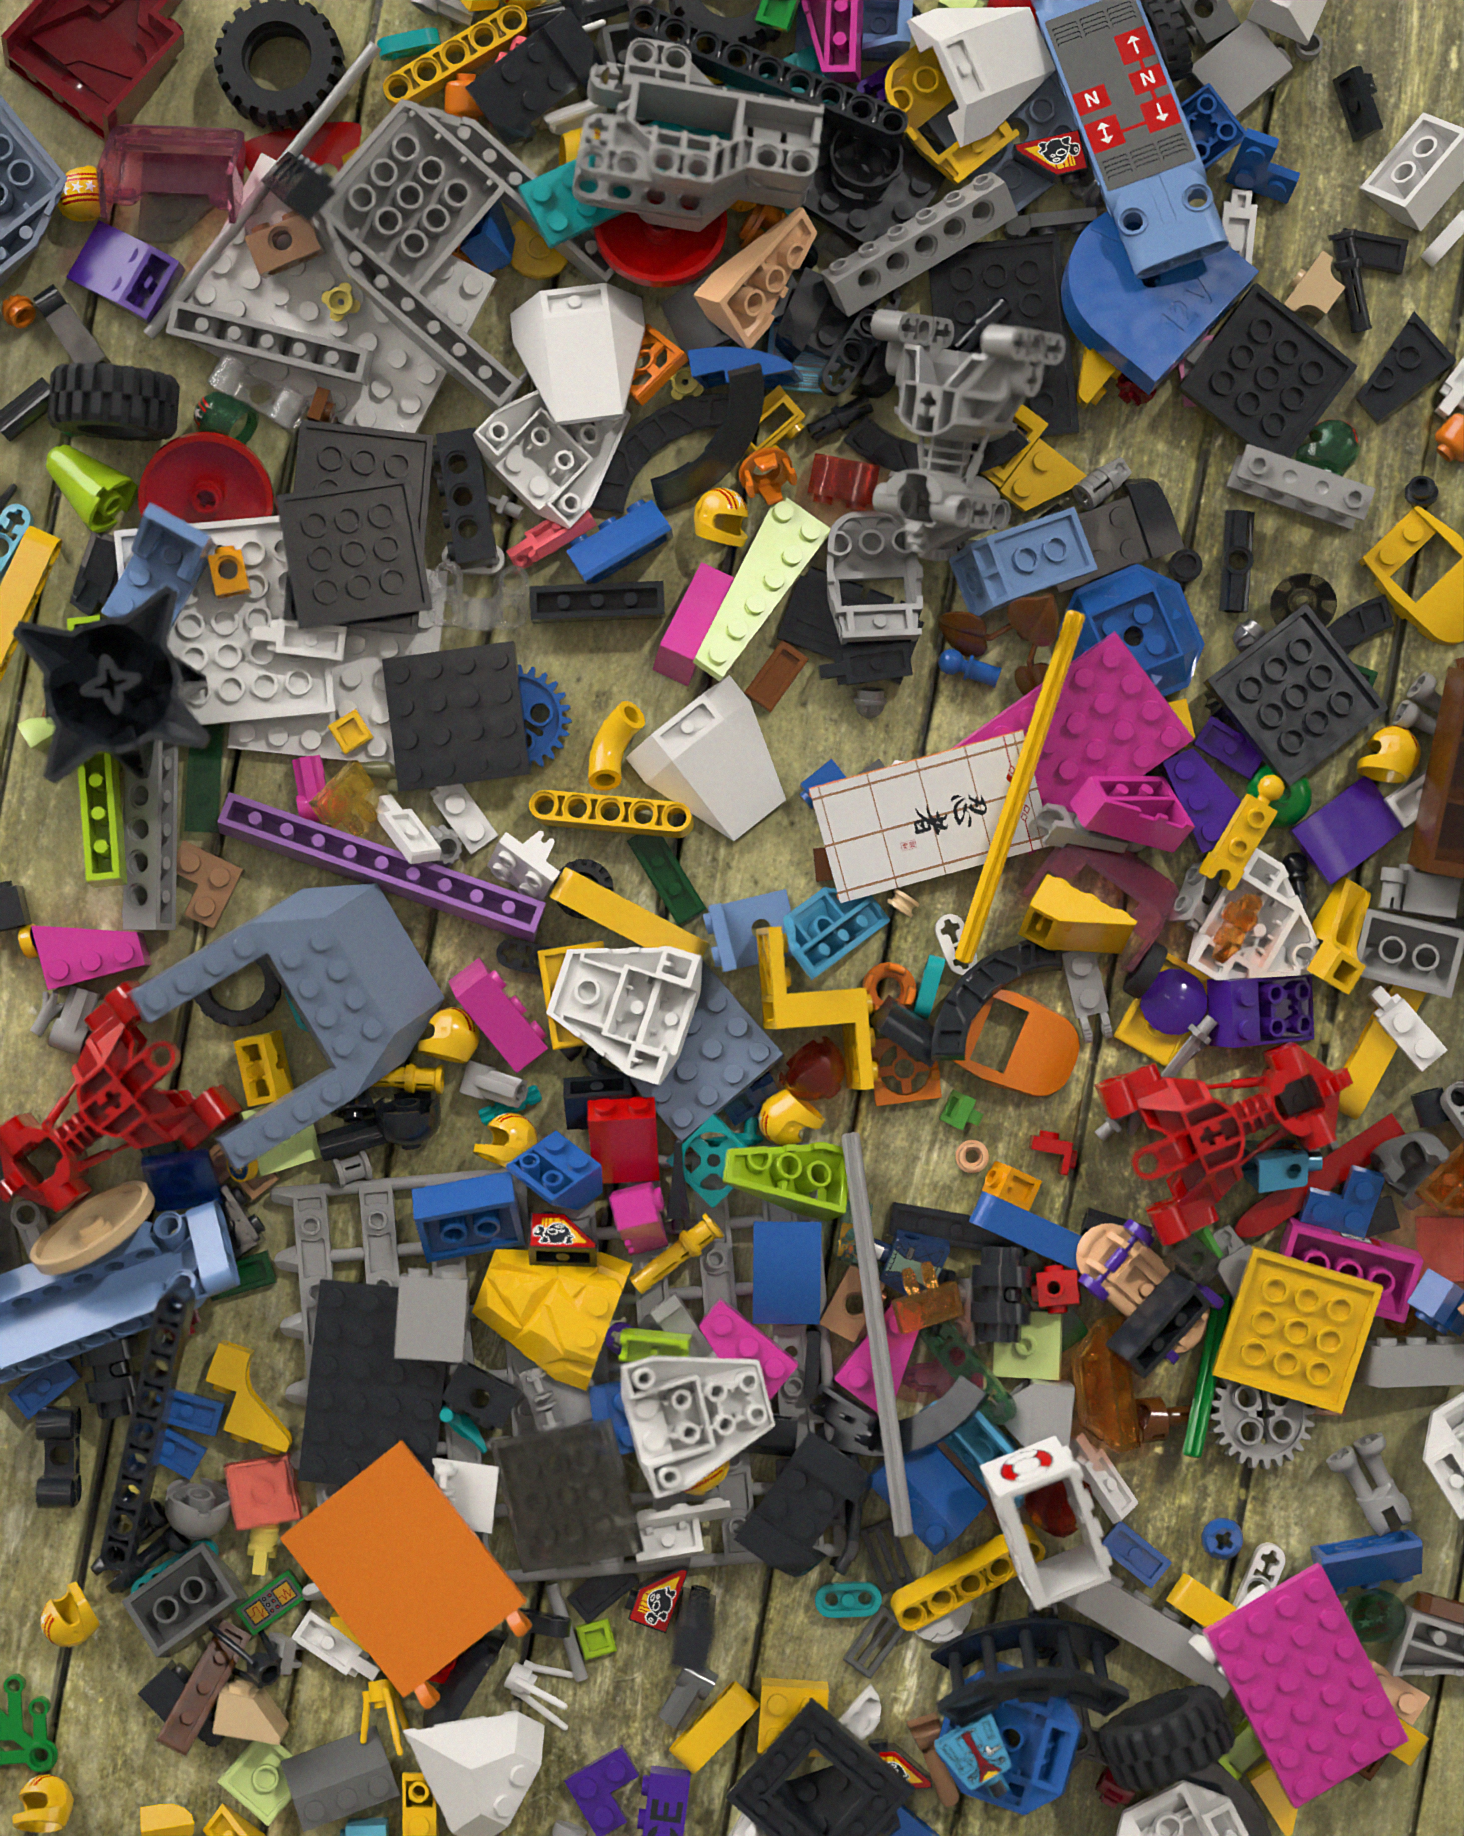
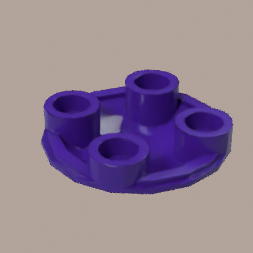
M1167 969L1159 972L1151 987L1142 996L1140 1008L1145 1019L1154 1029L1164 1034L1180 1035L1190 1031L1188 1027L1191 1023L1195 1026L1201 1023L1207 1011V995L1203 984L1195 975L1180 969Z

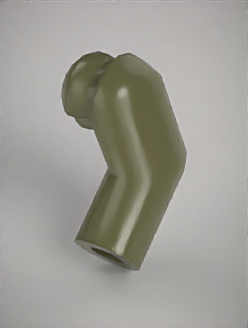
M370 761L361 763L360 771L363 777L383 778L388 782L386 789L390 794L396 796L403 794V792H398L396 769L391 762Z

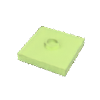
M269 1104L239 1113L241 1122ZM309 1125L257 1157L258 1177L322 1158L314 1125Z
M1031 1310V1325L1022 1324L1020 1343L994 1342L993 1376L1060 1380L1063 1314L1049 1315L1048 1311Z
M252 1741L220 1777L218 1783L269 1826L292 1799L280 1761L294 1755L281 1744L276 1745Z

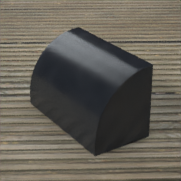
M888 995L869 1022L880 1033L931 1068L935 1062L931 1061L932 1038L935 1027Z
M773 1415L775 1426L739 1452L792 1457L796 1451L798 1417Z

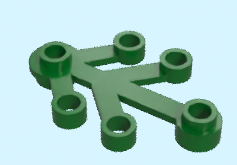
M15 1673L10 1675L4 1682V1690L8 1696V1714L0 1708V1741L14 1740L23 1749L5 1751L0 1747V1766L2 1764L26 1763L35 1772H46L54 1767L59 1756L57 1746L48 1739L46 1714L50 1711L51 1703L45 1696H37L30 1702L28 1710L31 1716H33L32 1737L23 1728L22 1691L26 1687V1680L21 1674ZM16 1679L19 1681L20 1689L13 1690L9 1685L10 1680ZM35 1702H42L45 1706V1711L37 1712L34 1708ZM44 1749L48 1755L47 1759H39L37 1750Z

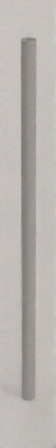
M370 41L275 164L287 151L296 157L301 153L381 51L378 46ZM261 181L143 332L154 340L168 322L173 300L184 302L271 191Z

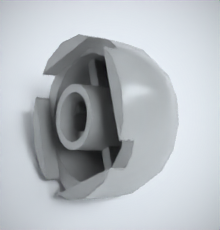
M187 1478L173 1481L167 1487L165 1515L174 1530L190 1540H200L218 1533L226 1525L232 1509L230 1490L227 1486L208 1478H201L202 1484L189 1483L190 1480Z

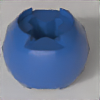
M1216 1518L1204 1527L1201 1543L1205 1552L1210 1557L1217 1560H1228L1240 1552L1243 1545V1532L1235 1521L1228 1518ZM1227 1531V1537L1230 1539L1227 1545L1221 1543L1217 1546L1218 1541L1215 1539V1536L1218 1533L1224 1535Z

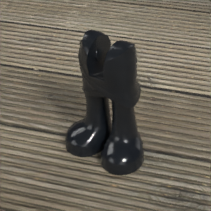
M154 1498L150 1499L140 1544L169 1523L165 1515V1506ZM170 1525L141 1553H136L129 1564L120 1570L121 1574H117L112 1582L106 1586L107 1590L111 1594L123 1593L132 1587L139 1575L149 1569L153 1562L172 1550L177 1554H182L189 1550L192 1546L190 1539L174 1530ZM114 1546L118 1553L125 1555L122 1548ZM100 1555L90 1567L96 1576L108 1570L102 1564Z

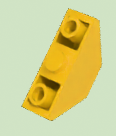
M422 1772L402 1773L403 1836L440 1835V1806L436 1803Z

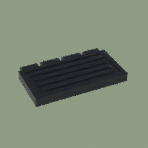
M813 566L810 567L807 577L800 575L777 635V639L784 640L834 660V655L841 654L843 651L908 642L911 659L917 641L911 642V639L847 642L841 645L827 599V572ZM853 581L839 582L842 606L893 604L895 597L870 588L865 600L860 598L863 585ZM920 612L918 616V628H923L925 622L919 620L921 614ZM904 677L888 679V681L901 685Z

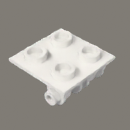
M433 1458L432 1463L435 1466L433 1480L473 1531L492 1533L499 1467Z

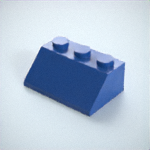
M643 499L635 502L626 509L627 515L618 520L613 516L598 525L600 531L590 537L585 533L569 543L571 548L566 551L567 555L585 584L601 582L673 538L672 528L652 499L646 503Z
M509 1171L411 1189L414 1221L427 1263L494 1251L495 1249L526 1245L517 1192L512 1173Z
M937 1445L911 1455L903 1456L913 1532L935 1556L956 1539L989 1502ZM883 1459L870 1473L874 1478L871 1487L891 1507L885 1459Z
M1409 1529L1392 1531L1381 1537L1376 1534L1310 1546L1313 1565L1318 1563L1323 1567L1336 1595L1346 1593L1348 1591L1347 1587L1360 1585L1361 1589H1371L1379 1587L1380 1581L1393 1579L1394 1583H1404L1412 1581L1413 1575L1422 1574V1540Z

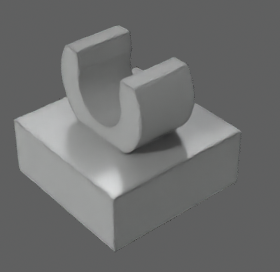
M269 1632V1640L275 1652L282 1658V1662L279 1664L281 1667L280 1674L291 1675L292 1668H300L302 1666V1662L294 1659L295 1650H304L305 1648L283 1633Z

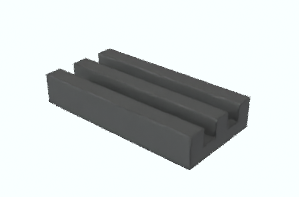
M881 1604L879 1610L872 1616L843 1656V1660L868 1679H871L906 1630L899 1626L894 1613ZM886 1616L887 1620L856 1661L853 1657L882 1617ZM893 1623L898 1625L897 1629L867 1669L863 1664Z

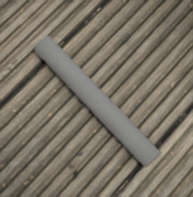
M558 1582L545 1585L554 1614L569 1618ZM571 1625L570 1636L562 1638L575 1681L579 1682L587 1679L588 1674Z

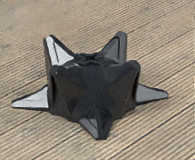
M165 585L124 618L110 617L81 624L72 631L23 621L18 622L12 634L44 673L42 686L45 698L46 722L55 726L43 775L45 779L56 785L99 752L110 753L138 779H144L150 775L155 740L197 748H204L207 745L211 736L183 702V700L207 686L206 675L174 655L168 647L178 596L177 591Z

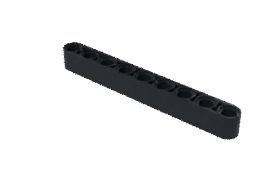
M640 4L635 6L630 12L628 38L631 42L638 38H646L679 44L689 50L691 62L704 75L744 91L823 104V124L883 149H896L904 141L908 117L898 107L651 5ZM644 23L649 25L650 27L643 29L638 27L637 25ZM676 36L681 40L671 41L668 39V37ZM708 49L712 53L702 54L699 50ZM731 62H739V63H741L743 66H741V67H734V66H732L730 63H731ZM761 75H771L774 79L766 80ZM799 87L805 92L798 93L793 91L792 88ZM831 100L835 102L836 105L829 106L823 103V101ZM854 113H863L867 118H857ZM885 126H894L898 131H889Z
M185 1283L173 1284L158 1299L100 1551L102 1564L113 1571L124 1569L136 1555L140 1546L196 1303L194 1290ZM170 1297L179 1299L182 1303V1308L174 1306ZM163 1328L171 1330L174 1333L175 1339L168 1338L164 1334ZM156 1360L163 1361L167 1365L168 1371L160 1369ZM149 1391L157 1393L161 1402L153 1400L150 1397ZM142 1422L149 1424L154 1432L146 1431ZM135 1453L142 1455L146 1463L140 1462L136 1458ZM128 1484L135 1486L139 1494L132 1492ZM121 1515L127 1516L132 1524L124 1522ZM114 1546L122 1548L125 1555L118 1553Z

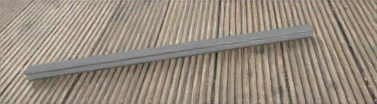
M852 1132L843 1134L841 1138L894 1533L896 1537L912 1535L913 1526L859 1133Z

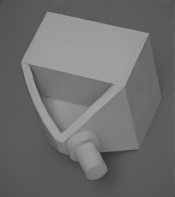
M1026 1378L1003 1399H997L996 1401L987 1399L982 1409L987 1410L995 1418L999 1419L1024 1448L1056 1436L1062 1447L1066 1445L1069 1447L1075 1387L1069 1380Z

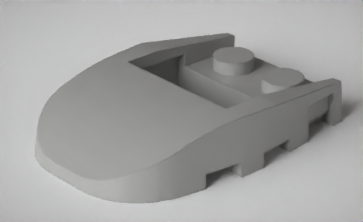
M876 510L854 511L838 518L831 527L827 546V599L841 645L847 642L911 639L912 642L917 641L922 635V628H918V616L923 609V566L919 565L917 554L912 551L913 544L907 543L910 533L904 532V527L891 514L880 513ZM903 579L906 603L842 606L839 584L841 581Z

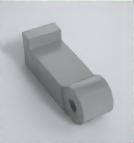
M676 1292L651 1309L650 1314L664 1331L692 1334L690 1357L718 1358Z

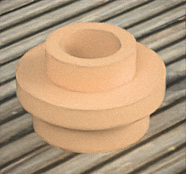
M967 1140L958 1146L955 1159L957 1165L963 1171L977 1173L986 1167L989 1153L981 1142ZM970 1150H975L978 1154V1159L973 1163L966 1160V1153Z

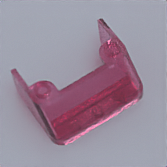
M139 124L116 126L109 134L96 168L101 218H108L113 203L121 206H132L143 197L144 192L209 194L210 203L220 210H228L229 223L236 224L243 201L244 133L232 128Z
M1068 843L1063 848L1053 846L1022 888L1019 895L1023 898L1028 897L1047 870L1059 878L1068 879L1076 876L1085 864L1093 868L1139 902L1131 918L1137 921L1133 931L1142 939L1121 967L1125 972H1132L1163 930L1174 910L1175 900L1179 897L1177 886L1127 849L1124 853Z

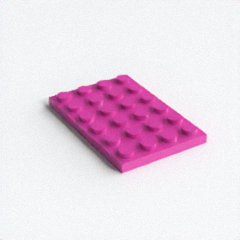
M1116 631L1070 663L1034 773L1043 807L1047 803L1062 805L1066 807L1068 812L1075 813L1070 805V801L1090 776H1143L1194 740L1191 733ZM1043 683L951 749L1018 730H1023L1027 734ZM1037 850L1029 851L1027 853L1031 855Z
M1315 1563L1202 1630L1290 1805L1295 1809L1409 1741L1320 1564Z

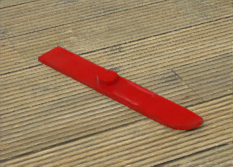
M1392 1113L1388 1114L1322 1158V1170L1308 1172V1183L1306 1186L1276 1190L1256 1202L1239 1218L1234 1228L1235 1233L1239 1237L1249 1238L1268 1232L1301 1210L1309 1187L1330 1191L1347 1179L1351 1165L1362 1168L1371 1163L1370 1154L1377 1146L1384 1141L1405 1134Z

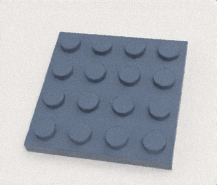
M702 960L701 993L680 1057L660 1086L630 1076V1080L643 1097H655L656 1112L684 1143L712 1114L717 1115L785 1055Z

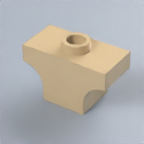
M1322 251L1307 272L1301 268L1289 284L1294 290L1283 305L1294 314L1304 311L1311 313L1321 320L1345 289V286L1339 283L1331 273L1333 257Z

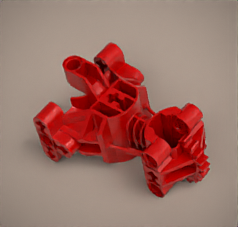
M125 981L117 986L103 999L104 1003L83 1020L92 1031V1034L88 1037L78 1062L71 1069L76 1081L65 1097L61 1096L43 1123L40 1124L29 1112L15 1115L0 1126V1158L4 1180L0 1182V1198L4 1203L19 1196L51 1208L56 1213L71 1209L93 1191L92 1187L84 1179L88 1175L90 1167L112 1158L113 1154L129 1147L136 1150L178 1139L190 1152L244 1111L223 1084L218 1087H210L197 1098L188 1089L177 1091V1089L165 1090L155 1086L176 1069L181 1057L178 1047L167 1041L156 1042L145 1049L148 1039L137 1027V1025L144 1021L127 994L141 985L139 981ZM161 1047L166 1048L171 1054L170 1063L165 1067L160 1066L155 1060V1054ZM77 1088L76 1097L80 1111L74 1113L69 1120L64 1121L62 1126L55 1124L70 1103L69 1098ZM103 1135L115 1138L121 1137L127 1142L112 1150L106 1149L89 1157L86 1149L92 1147L97 1140L102 1139ZM52 1140L59 1147L64 1158L55 1164L57 1166L56 1172L45 1180L35 1165L29 1161L28 1157L43 1143Z
M1286 1042L1262 1052L1267 1068L1263 1070L1259 1077L1233 1079L1228 1083L1206 1085L1200 1079L1161 1077L1155 1062L1126 1074H1118L1096 1083L1094 1086L1106 1115L1111 1120L1137 1110L1141 1121L1145 1122L1148 1128L1161 1131L1168 1136L1140 1148L1133 1154L1131 1159L1133 1171L1142 1179L1153 1180L1171 1173L1166 1182L1172 1197L1153 1203L1145 1208L1157 1240L1163 1246L1170 1245L1189 1237L1192 1231L1218 1221L1220 1218L1214 1204H1217L1233 1184L1243 1177L1240 1167L1259 1152H1265L1288 1133H1294L1299 1145L1307 1150L1317 1149L1337 1140L1335 1132L1341 1091L1353 1084L1348 1069L1341 1068L1332 1071L1298 1044ZM1306 1077L1316 1103L1307 1109L1293 1114L1278 1113L1274 1103V1096L1284 1092L1283 1088H1286L1285 1085ZM1232 1087L1233 1090L1259 1087L1258 1094L1247 1096L1244 1100H1237L1236 1103L1226 1105L1212 1097L1209 1090ZM1273 1124L1279 1125L1277 1130L1256 1145L1257 1148L1240 1161L1244 1151L1245 1135L1257 1133L1256 1131L1260 1129L1265 1130ZM1147 1154L1153 1155L1157 1162L1155 1169L1148 1173L1140 1171L1138 1167L1140 1158Z

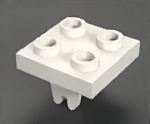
M538 831L522 844L506 832L499 840L487 867L491 869L496 878L504 882L508 881L515 886L520 894L543 902L560 874V871L546 862L555 843L554 839H549L546 843H542L541 839L544 832Z

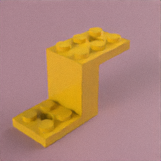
M782 926L756 929L763 1029L842 1024L847 1089H874V1081L878 1080V1068L876 1061H872L871 1048L875 1047V1032L873 1028H869L868 1014H872L873 1003L870 994H867L866 988L787 993L786 987L791 985L790 969L785 967L784 953H788L787 934L782 933Z

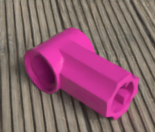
M321 755L306 756L292 760L298 790L296 803L299 816L314 822L335 818L333 798L330 789H327Z

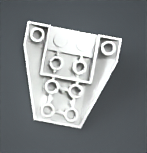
M1030 7L936 8L907 21L919 52L934 48L958 104L959 110L947 117L960 147L990 135L1055 71L1054 63Z
M608 283L539 291L510 314L513 345L556 426L622 418L624 416L645 333L643 306L640 297Z
M538 390L495 410L473 433V437L487 466L535 514L569 529L592 505L631 414L625 409L622 418L556 426Z
M730 675L691 702L652 733L626 757L627 761L648 786L673 802L685 804L691 814L733 841L737 840L786 801L751 702Z
M652 1356L621 1366V1396L637 1459L655 1498L690 1488L775 1426L760 1363L757 1359Z

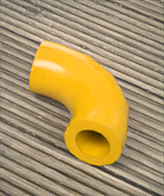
M622 701L603 721L594 738L589 754L588 782L594 789L607 791L616 788L621 783V762L630 740L645 725L642 711L632 702Z

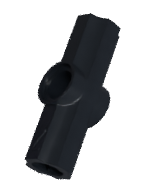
M559 0L527 10L526 15L531 33L533 34L568 7L582 26L625 13L630 8L627 0Z
M1247 510L1225 511L1222 556L1219 561L1221 576L1218 611L1225 613L1248 612L1250 575L1254 562L1252 545L1255 512ZM1230 554H1239L1243 558L1244 567L1242 570H1236L1230 566L1228 560Z

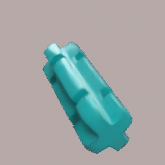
M536 1085L528 1087L526 1099L519 1108L495 1102V1105L492 1107L488 1105L480 1109L478 1114L484 1126H487L490 1121L501 1114L516 1113L525 1109L528 1104L532 1106L540 1102L542 1095Z

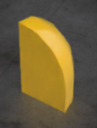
M175 1804L140 1807L141 1836H192L194 1834L195 1823L192 1814L184 1807Z

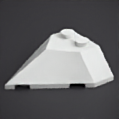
M1256 848L1243 869L1245 872L1235 889L1229 891L1220 887L1209 906L1203 926L1199 927L1193 934L1187 963L1214 980L1312 974L1306 969L1319 949L1318 939L1298 895H1295L1285 866Z
M516 1710L504 1712V1715L494 1717L480 1716L435 1724L432 1728L416 1730L415 1728L402 1730L407 1742L410 1743L414 1751L415 1759L434 1799L442 1810L450 1832L457 1836H495L506 1829L541 1767L545 1725Z

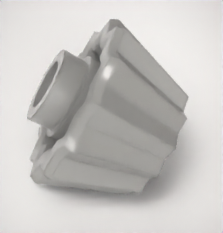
M444 824L439 827L431 825L428 832L441 847L442 852L439 860L429 862L448 868L459 860V854L462 853V842L458 839L455 831L447 829Z

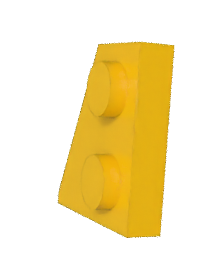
M1038 438L998 492L1019 510L1025 512L1072 489L1075 484L1087 475Z

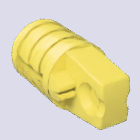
M280 1522L250 1527L251 1532L247 1555L254 1556L252 1574L265 1576L268 1572L269 1559L277 1558Z

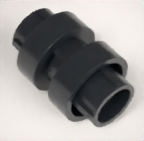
M983 1247L981 1250V1265H972L971 1285L981 1286V1302H971L970 1322L979 1323V1339L981 1342L1020 1343L1022 1324L1031 1325V1304H1021L1022 1287H1032V1267L1023 1266V1248Z
M131 1334L79 1354L81 1367L92 1366L94 1380L85 1382L88 1403H96L98 1416L101 1419H112L132 1414L141 1370L134 1371L132 1361L133 1357L142 1354L138 1334Z

